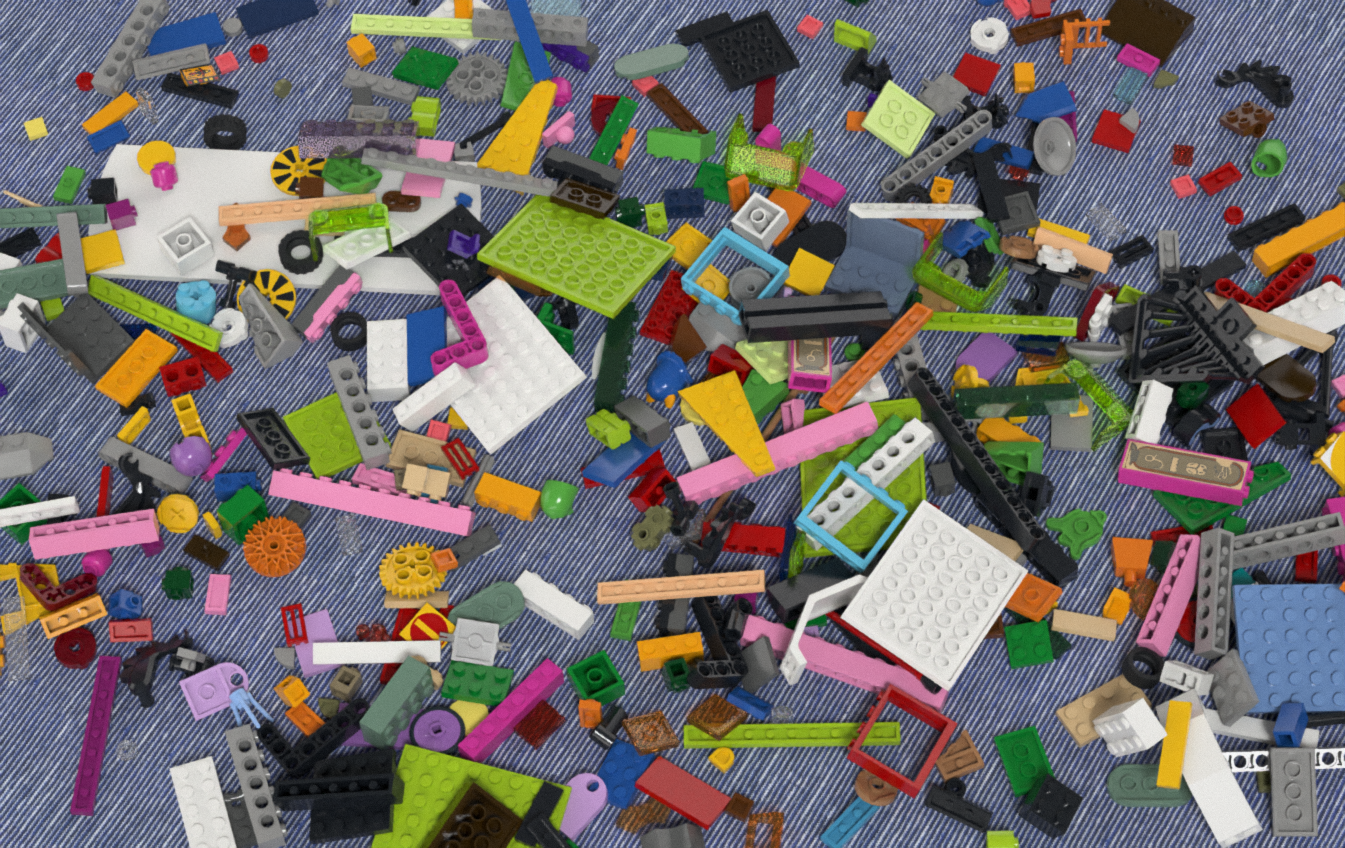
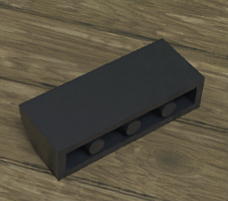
M837 557L767 587L769 602L776 615L785 624L799 618L809 595L850 579L854 575Z

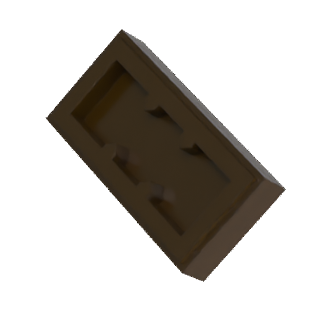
M196 534L183 549L184 554L217 572L230 557L229 552Z

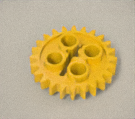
M418 542L415 543V546L407 543L405 548L399 545L400 550L393 548L392 554L386 553V559L381 560L382 565H379V575L382 586L386 587V591L391 590L393 596L399 593L400 598L407 595L408 599H411L412 595H415L419 599L420 594L427 597V591L435 593L434 587L441 588L440 582H445V576H447V571L437 572L430 558L431 553L440 550L435 551L434 546L427 548V543H424L422 547L419 546Z

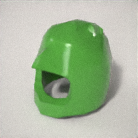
M1267 139L1257 146L1251 163L1254 174L1259 177H1274L1282 172L1288 156L1285 144L1281 140ZM1256 161L1263 163L1267 167L1266 170L1260 169Z
M547 480L540 495L542 511L551 519L564 518L574 513L572 505L576 494H578L579 487L561 481Z

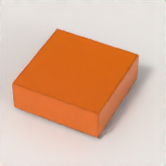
M848 111L846 130L865 132L866 129L861 126V123L866 117L867 112Z
M450 548L431 553L430 558L438 573L458 567V562Z

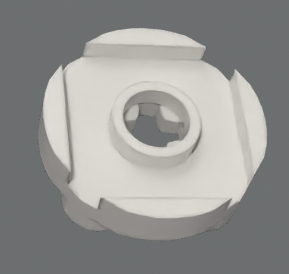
M992 17L987 18V20L981 21L982 19L976 21L971 28L970 34L973 46L990 54H996L1005 47L1008 42L1009 33L1004 22ZM990 33L993 34L992 37H987V36L985 35V34H990Z
M1043 245L1041 250L1038 251L1036 258L1038 264L1041 265L1043 262L1047 264V269L1056 272H1068L1069 268H1072L1073 271L1077 263V259L1072 255V250L1066 248L1061 250L1054 249L1049 245Z
M233 308L219 311L213 317L212 325L209 324L210 327L223 332L220 342L221 348L234 346L248 337L247 318L242 312ZM230 324L232 326L231 329L225 331L227 329V325Z

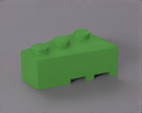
M654 127L647 131L646 153L653 154L656 158L668 156L672 160L688 159L690 163H700L701 160L715 154L716 131H710L708 134H699L698 130L692 129V132L680 131V128Z
M753 369L742 387L757 425L763 421V418L769 412H773L776 406L785 400L789 394L788 383L780 381L769 384Z
M988 441L983 445L1009 482L1023 486L1027 471L1042 473L1044 442Z

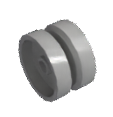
M746 267L737 271L731 277L729 283L732 307L739 310L741 300L757 299L772 281L769 274L757 267Z

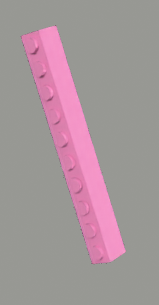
M867 401L765 442L774 463L775 471L755 477L741 462V459L734 454L677 477V482L681 488L684 500L695 501L699 505L705 500L717 498L725 492L737 490L745 484L757 482L760 478L774 475L780 470L794 467L800 462L814 459L820 454L834 451L845 444H852L865 436H871L878 430L877 419Z
M282 468L280 472L273 470L268 495L468 537L471 536L476 514L470 511L471 507L458 505V508L450 507L451 503L438 501V504L430 503L431 499L419 496L418 500L410 499V494L399 492L398 496L390 495L391 491L379 488V491L375 492L371 491V486L359 484V488L351 487L352 482L339 480V484L332 483V478L320 476L319 480L312 478V474L300 472L298 476L293 475V470Z
M749 615L743 637L740 639V645L749 647L761 637H769L775 658L783 660L794 630L787 628L781 623L769 622L762 616ZM805 632L802 633L798 647L807 661L806 669L878 695L882 689L886 691L889 685L892 684L939 713L943 710L949 691L942 688L936 695L932 694L924 688L922 683L916 679V676L899 665L893 666L880 658L873 659L867 657L860 651H850L843 645L828 643L821 637H811L806 635Z

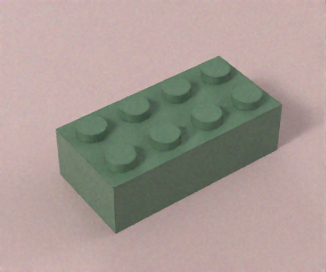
M408 655L359 721L364 741L380 750H387L395 745L400 732L407 729L411 717L420 711L422 702L426 697H430L434 691L430 667Z

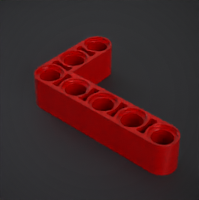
M1303 253L1255 298L1227 278L1217 280L1214 294L1226 299L1232 297L1243 305L1268 313L1278 308L1285 298L1292 296L1312 277L1316 258L1310 253Z

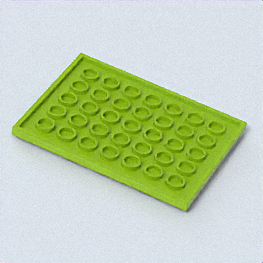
M536 194L477 253V260L614 319L673 256L676 246L608 217L604 220L597 219L567 207H560L550 202L549 196Z
M916 398L869 403L877 419L878 429L894 414L905 423L911 422L914 418H917L922 423V409ZM854 406L842 408L839 412H842ZM825 408L804 410L803 427L832 416L834 413ZM870 436L860 438L852 444L840 446L834 451L820 454L814 459L800 462L802 511L838 463L844 461ZM924 453L885 488L889 493L888 496L894 501L899 500L902 502L908 512L880 550L890 548L923 499L927 501ZM838 474L815 506L825 501L833 490H837L843 484L845 478ZM874 498L833 537L854 553L871 551L897 514ZM803 540L805 558L835 555L824 546L816 551Z
M405 744L396 770V775L405 783L403 803L394 804L393 832L375 835L371 848H420L464 783L475 782L523 821L544 781L563 789L564 794L550 819V823L559 833L572 787ZM516 834L506 847L530 848L524 844L515 841L514 838Z

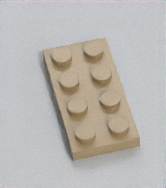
M399 429L391 448L392 454H389L390 463L385 464L387 468L395 470L406 469L407 463L427 467L430 464L448 468V472L452 474L450 484L462 488L468 477L467 475L464 480H461L441 451V447L449 442ZM457 444L454 445L469 468L472 467ZM465 447L472 458L475 459L476 450ZM449 448L448 451L450 452L454 460L457 462L461 470L465 471Z
M1122 674L1057 710L1056 716L1078 747L1081 748L1101 737L1095 731V725L1092 721L1111 707L1144 698L1150 709L1152 708V703L1140 688L1129 683Z

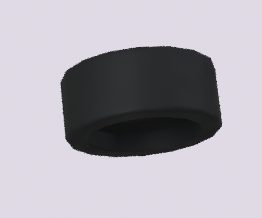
M356 312L342 313L331 323L330 331L333 343L343 351H356L366 345L367 321L362 315ZM349 324L358 325L362 329L360 335L352 339L341 338L338 334L342 327Z
M1137 647L1132 649L1124 659L1121 667L1122 673L1126 680L1140 689L1154 688L1159 683L1164 661L1155 651L1144 647ZM1133 661L1145 663L1151 668L1153 675L1141 673L1135 667Z

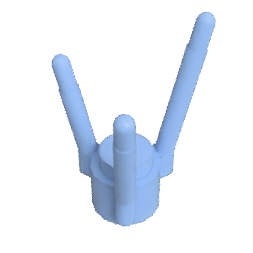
M244 688L236 690L229 696L232 701L229 705L234 712L238 727L243 726L238 709L240 711L245 709L256 728H260V724L249 708L251 703L271 723L274 722V719L252 697L250 692L246 693Z

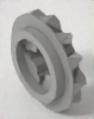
M963 259L950 261L942 270V284L952 289L956 286H961V282L963 280L966 281L965 276L969 274L967 263Z

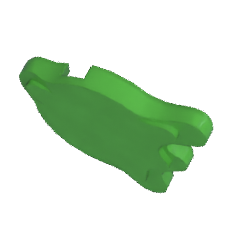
M1075 509L1064 517L1048 518L1046 520V528L1051 531L1060 532L1061 535L1058 537V543L1069 548V554L1072 559L1079 560L1085 549L1094 546L1101 539L1107 515L1101 510H1090V512Z

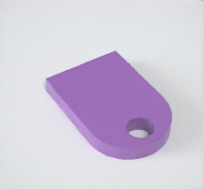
M981 333L957 358L956 371L964 364L972 365L978 372V378L985 379L990 383L1017 356L1018 351L993 333Z

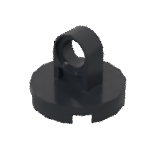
M568 299L549 303L553 305V311H559L563 328L569 330L578 328L579 320L575 306L580 304Z

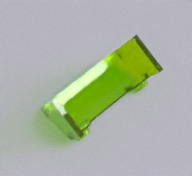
M739 113L728 138L724 163L725 175L733 179L745 174L749 183L785 191H793L798 188L815 150L813 129H808L803 143L797 141L789 142L785 145L783 151L747 143L748 133L745 131L743 114Z
M375 203L315 210L309 214V239L313 261H318L316 234L385 227L389 253L393 252L391 217L389 209L385 204Z
M939 232L913 267V280L970 312L989 309L1007 286L1009 268L1006 266L1003 268L987 292L976 291L946 275L938 265L933 263L943 248V233Z
M1070 360L1047 376L1039 393L1043 395L1067 377H1070L1098 404L1112 424L1099 433L1091 447L1094 452L1129 426L1133 410L1090 364L1079 360Z

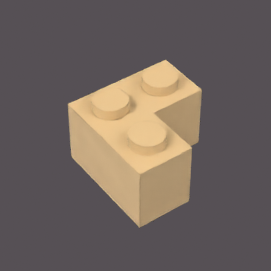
M407 463L402 488L407 490V494L420 497L422 493L430 494L429 499L441 501L442 497L447 498L452 474Z

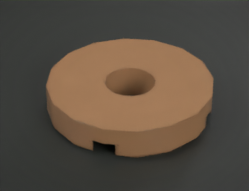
M1006 236L1000 239L999 249L1016 258L1032 259L1037 256L1039 251L1037 244L1035 246L1032 245L1033 242L1024 237L1010 236L1009 239H1006Z
M867 770L861 771L855 780L857 795L871 805L887 806L897 796V788ZM873 785H877V786H879L881 789H877V788L873 787Z

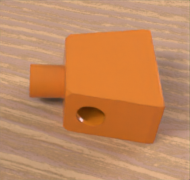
M1112 537L1111 555L1114 575L1116 577H1124L1125 586L1134 587L1137 585V579L1145 578L1153 540Z

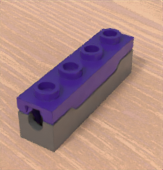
M588 40L586 47L542 43L544 51L551 52L560 61H565L575 69H580L585 73L599 58L598 46Z

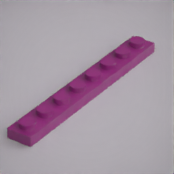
M99 656L70 812L72 815L93 816L122 663L121 657Z

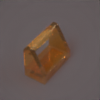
M784 813L751 814L749 816L745 848L754 847L757 823L773 824L770 848H780Z

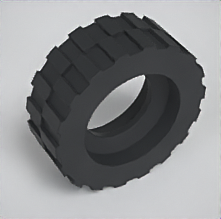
M229 114L215 115L205 122L203 140L210 149L240 150L246 144L247 127L243 120ZM228 131L234 133V135L222 136L216 133Z
M292 231L281 239V243L278 246L281 264L290 273H295L296 275L311 273L323 261L322 257L324 254L320 239L310 231ZM306 245L310 248V255L304 259H294L291 255L292 249L297 246Z

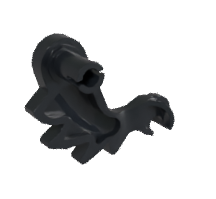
M1259 59L1250 67H1248L1247 63H1243L1236 72L1224 69L1223 75L1225 77L1223 78L1217 70L1215 82L1219 87L1231 88L1242 82H1250L1279 108L1290 107L1293 103L1292 78L1287 75H1277L1280 72V66L1260 68L1262 60Z
M939 125L935 128L934 133L936 136L934 137V143L950 132L945 129V126ZM950 143V144H949V146H954V145H956V143ZM998 143L993 145L988 151H985H992L994 161L1005 162L1003 154L1006 152L1013 159L1010 149L1012 146L1009 143ZM967 148L944 166H950L948 169L949 175H957L967 171L966 176L968 179H971L976 174L972 155L981 153H974Z
M132 452L120 456L118 460L119 469L130 481L133 491L113 515L154 509L157 517L156 506L150 497L160 498L161 493L149 486L153 482V478L140 474L138 471L139 460H136L135 463L128 461L129 458L133 457Z
M743 497L739 505L732 502L729 509L723 507L721 510L722 516L710 524L712 531L704 537L702 541L703 547L692 542V540H688L685 543V546L688 548L684 547L683 552L698 558V565L705 569L712 567L718 559L734 522L749 517L755 510L756 503Z
M185 629L184 639L180 640L179 636L175 635L168 643L153 641L151 643L152 647L136 648L137 656L122 663L124 671L119 676L122 683L128 684L132 695L139 697L143 708H149L155 703L150 690L153 686L158 662L168 654L177 653L179 647L184 649L191 648L193 639L189 637Z

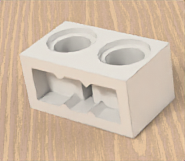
M1178 660L1165 661L1159 681L1186 692L1195 688L1198 696L1208 695L1214 674Z

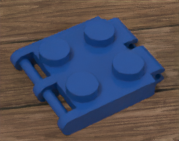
M966 220L965 222L959 221L949 228L951 231L946 230L937 236L936 239L938 240L936 242L939 248L960 259L967 254L969 249L976 248L982 244L984 239H989L991 235L985 229Z

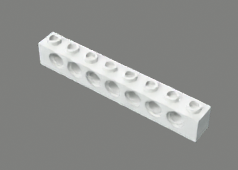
M914 418L911 422H907L898 434L892 436L886 445L876 450L866 463H862L856 472L869 477L872 480V484L877 488L885 489L935 443L933 431L917 418ZM847 477L843 484L837 490H833L825 501L816 505L813 512L807 517L816 524L822 522L823 524L819 526L834 536L875 497ZM796 526L799 537L817 551L823 546Z

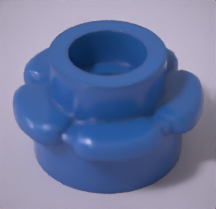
M459 193L454 198L457 201L456 206L462 203L466 208L472 207L473 199L470 196Z

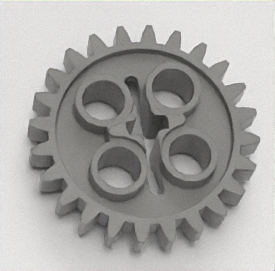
M477 51L475 56L469 52V57L466 58L462 55V60L457 59L458 66L446 80L447 89H449L450 95L454 94L455 100L460 98L461 104L466 100L468 106L472 102H474L475 106L478 105V102H481L484 106L487 100L493 103V97L499 99L498 93L503 94L507 76V69H505L504 63H500L499 58L494 60L493 54L487 57L486 52L480 56L479 51Z

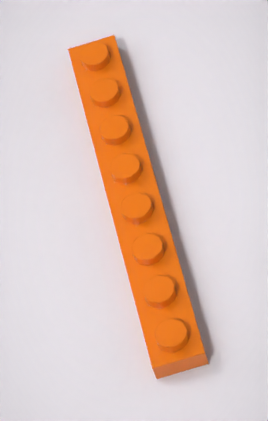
M916 302L819 399V405L837 414L933 317V310Z

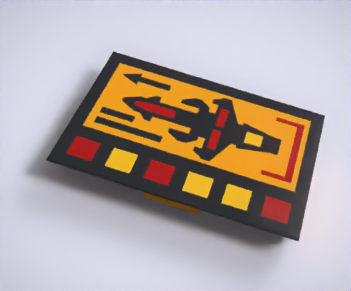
M213 64L180 69L181 77L186 86L207 84L221 80Z

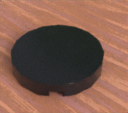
M983 244L974 249H969L967 254L960 258L969 266V274L965 276L969 279L976 275L977 272H985L989 275L994 268L995 256L993 252H988Z

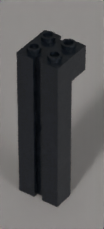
M881 291L741 300L738 314L748 343L863 335L861 349L864 350L870 349L889 330L890 325L893 324L892 313H889L887 300L883 298Z

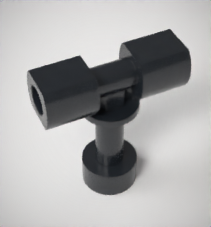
M218 260L215 271L226 274V279L229 280L226 296L220 299L219 306L235 309L236 301L233 300L237 282L241 283L242 280L254 282L257 271L247 267L238 268L235 267L234 263Z
M671 482L663 487L666 498L672 499L676 508L673 514L677 518L672 523L670 530L674 536H684L690 526L688 520L694 519L699 506L695 501H685L683 504L679 496L682 491L678 482Z

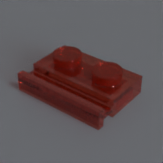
M542 699L513 728V731L537 750L566 720L564 716H561L558 711Z

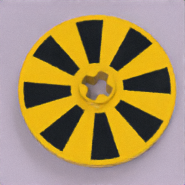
M300 145L287 148L279 153L272 162L270 169L272 181L281 192L292 196H299L295 195L296 183H300V177L322 178L321 174L327 159L322 152L310 146Z
M271 269L259 270L254 282L243 281L237 293V306L240 312L243 313L239 296L250 283L263 296L267 297L269 295L271 298L270 303L286 320L293 313L296 305V291L292 282L281 272Z

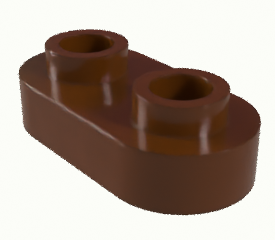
M389 191L382 196V205L385 210L391 212H416L421 207L420 196L403 195L401 191Z

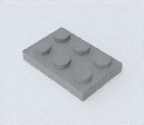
M1231 649L1207 670V672L1214 674L1210 691L1224 725L1231 727L1259 703L1244 663L1239 657L1238 650Z

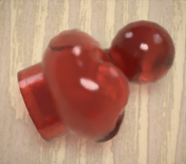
M360 624L356 628V635L359 637V640L366 638V642H389L391 639L383 624H372L371 631L366 624Z

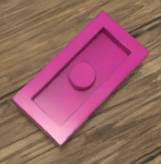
M1128 43L1117 56L1118 62L1148 77H1151L1160 65V59Z

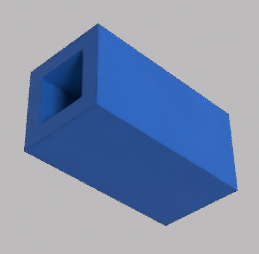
M256 471L215 474L214 492L217 502L230 500L239 489H243L247 485L259 494V491H262V480L258 479Z
M1304 703L1282 704L1273 729V735L1278 748H1299L1309 720Z

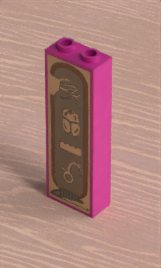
M831 338L788 340V388L826 393L830 389L832 380Z
M1128 439L1119 467L1118 483L1242 506L1244 498L1248 499L1250 486L1247 485L1252 483L1254 471L1251 470L1250 461Z

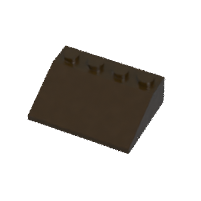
M1117 0L1105 20H1110V25L1102 26L1101 34L1123 47L1128 43L1160 59L1159 67L1162 68L1193 32L1195 17L1165 0Z
M475 782L464 783L420 848H506L520 828L523 820Z

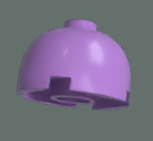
M198 436L186 437L183 439L184 442L179 445L178 443L173 445L170 450V459L176 471L182 475L189 477L198 476L204 473L211 465L212 451L209 443L204 438Z

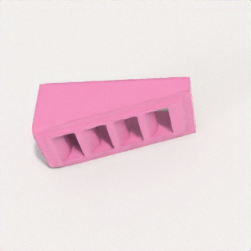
M792 399L781 404L784 434L803 427L804 400Z

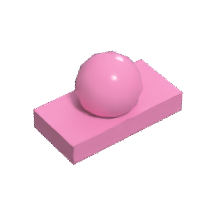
M569 111L542 133L543 145L546 148L551 147L557 141L562 144H569L573 141L575 133L572 128L575 126V118L572 112Z

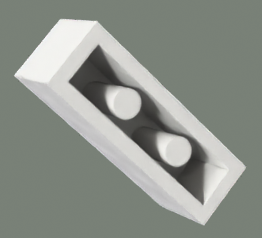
M1155 380L1142 382L1125 439L1158 443L1162 425L1166 420L1167 408L1172 401L1173 388Z

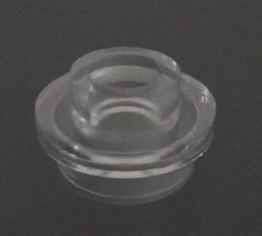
M131 740L121 741L116 748L118 758L123 761L134 759L138 753L137 745ZM127 749L131 750L129 753H124Z

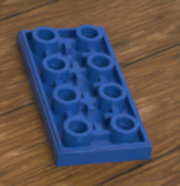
M213 12L159 28L147 47L150 56L204 43L210 49L226 44V40L217 14Z
M444 306L407 314V373L410 387L428 383L436 377L433 374L430 358L436 351L447 348V311Z
M630 432L631 440L624 444L621 443V446L614 450L608 447L582 471L583 477L615 488L666 441L650 448Z

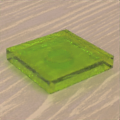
M798 530L790 551L788 578L800 574L803 568L806 532Z

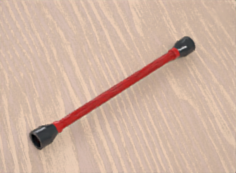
M835 611L825 614L865 643L884 654V656L903 667V669L916 676V679L932 694L936 695L942 689L934 681L840 618L841 615Z

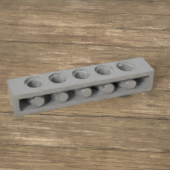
M139 0L91 81L98 93L117 98L123 90L127 79L133 72L132 60L141 59L143 52L150 44L155 32L159 29L162 20L169 12L170 6L166 0Z
M474 8L472 18L473 37L520 41L509 11ZM531 13L541 43L586 47L588 17Z
M917 333L895 354V359H893L895 370H899L900 376H898L899 385L901 388L904 387L905 390L903 393L904 399L915 398L908 387V383L918 368H927ZM921 406L922 423L933 431L935 443L944 441L945 439Z
M350 355L327 362L330 377L366 470L390 463L389 454H392L389 443H384L383 441L385 434L382 426H377L376 422L379 419L376 410H371L370 405L373 404L369 393L365 394L364 392L366 385L363 377H358L360 370L357 362H352Z
M1340 512L1234 536L1232 570L1345 544V526Z
M1221 528L1201 533L1194 655L1210 660L1223 657L1228 653L1234 533Z
M250 723L225 731L259 848H278L286 845L284 837L288 836L284 823L280 824L278 818L282 817L280 808L277 805L274 806V802H272L274 788L273 786L269 787L267 780H270L271 777L268 768H263L261 763L265 761L262 748L257 749L256 743L260 742L257 731L251 730ZM245 748H251L247 752H242ZM251 766H256L254 770H247ZM256 785H262L259 789H253ZM261 804H268L264 808H258ZM266 823H273L270 827H264Z

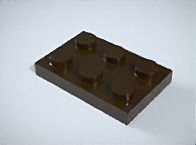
M566 178L551 194L550 202L560 207H567L578 213H585L594 218L604 220L618 204L620 195Z

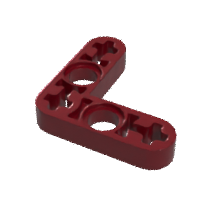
M1107 282L1098 285L1094 289L1077 326V334L1074 338L1082 342L1087 339L1090 328L1089 321L1095 313L1096 306L1105 293L1112 296L1113 301L1118 294L1120 286Z
M26 563L20 567V580L43 608L48 611H55L94 593L97 589V577L91 573L82 574L54 587L35 564ZM42 584L45 585L46 588L39 590L36 589L35 586ZM71 589L74 590L75 593L72 595H68L64 591Z

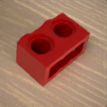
M198 356L159 367L168 397L178 396L184 392L199 390L207 386Z

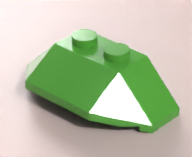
M346 149L328 155L321 174L326 182L338 190L359 195L367 194L370 190L377 188L383 177L382 173L372 166L361 164L362 160Z

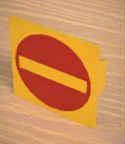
M426 603L399 635L406 641H439V637H444L440 636V632L453 634L456 626L429 603ZM441 641V650L448 642Z

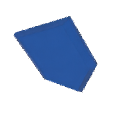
M1061 81L1026 94L1015 116L1022 119L1028 118L1040 124L1046 118H1059L1077 111V108L1065 82Z

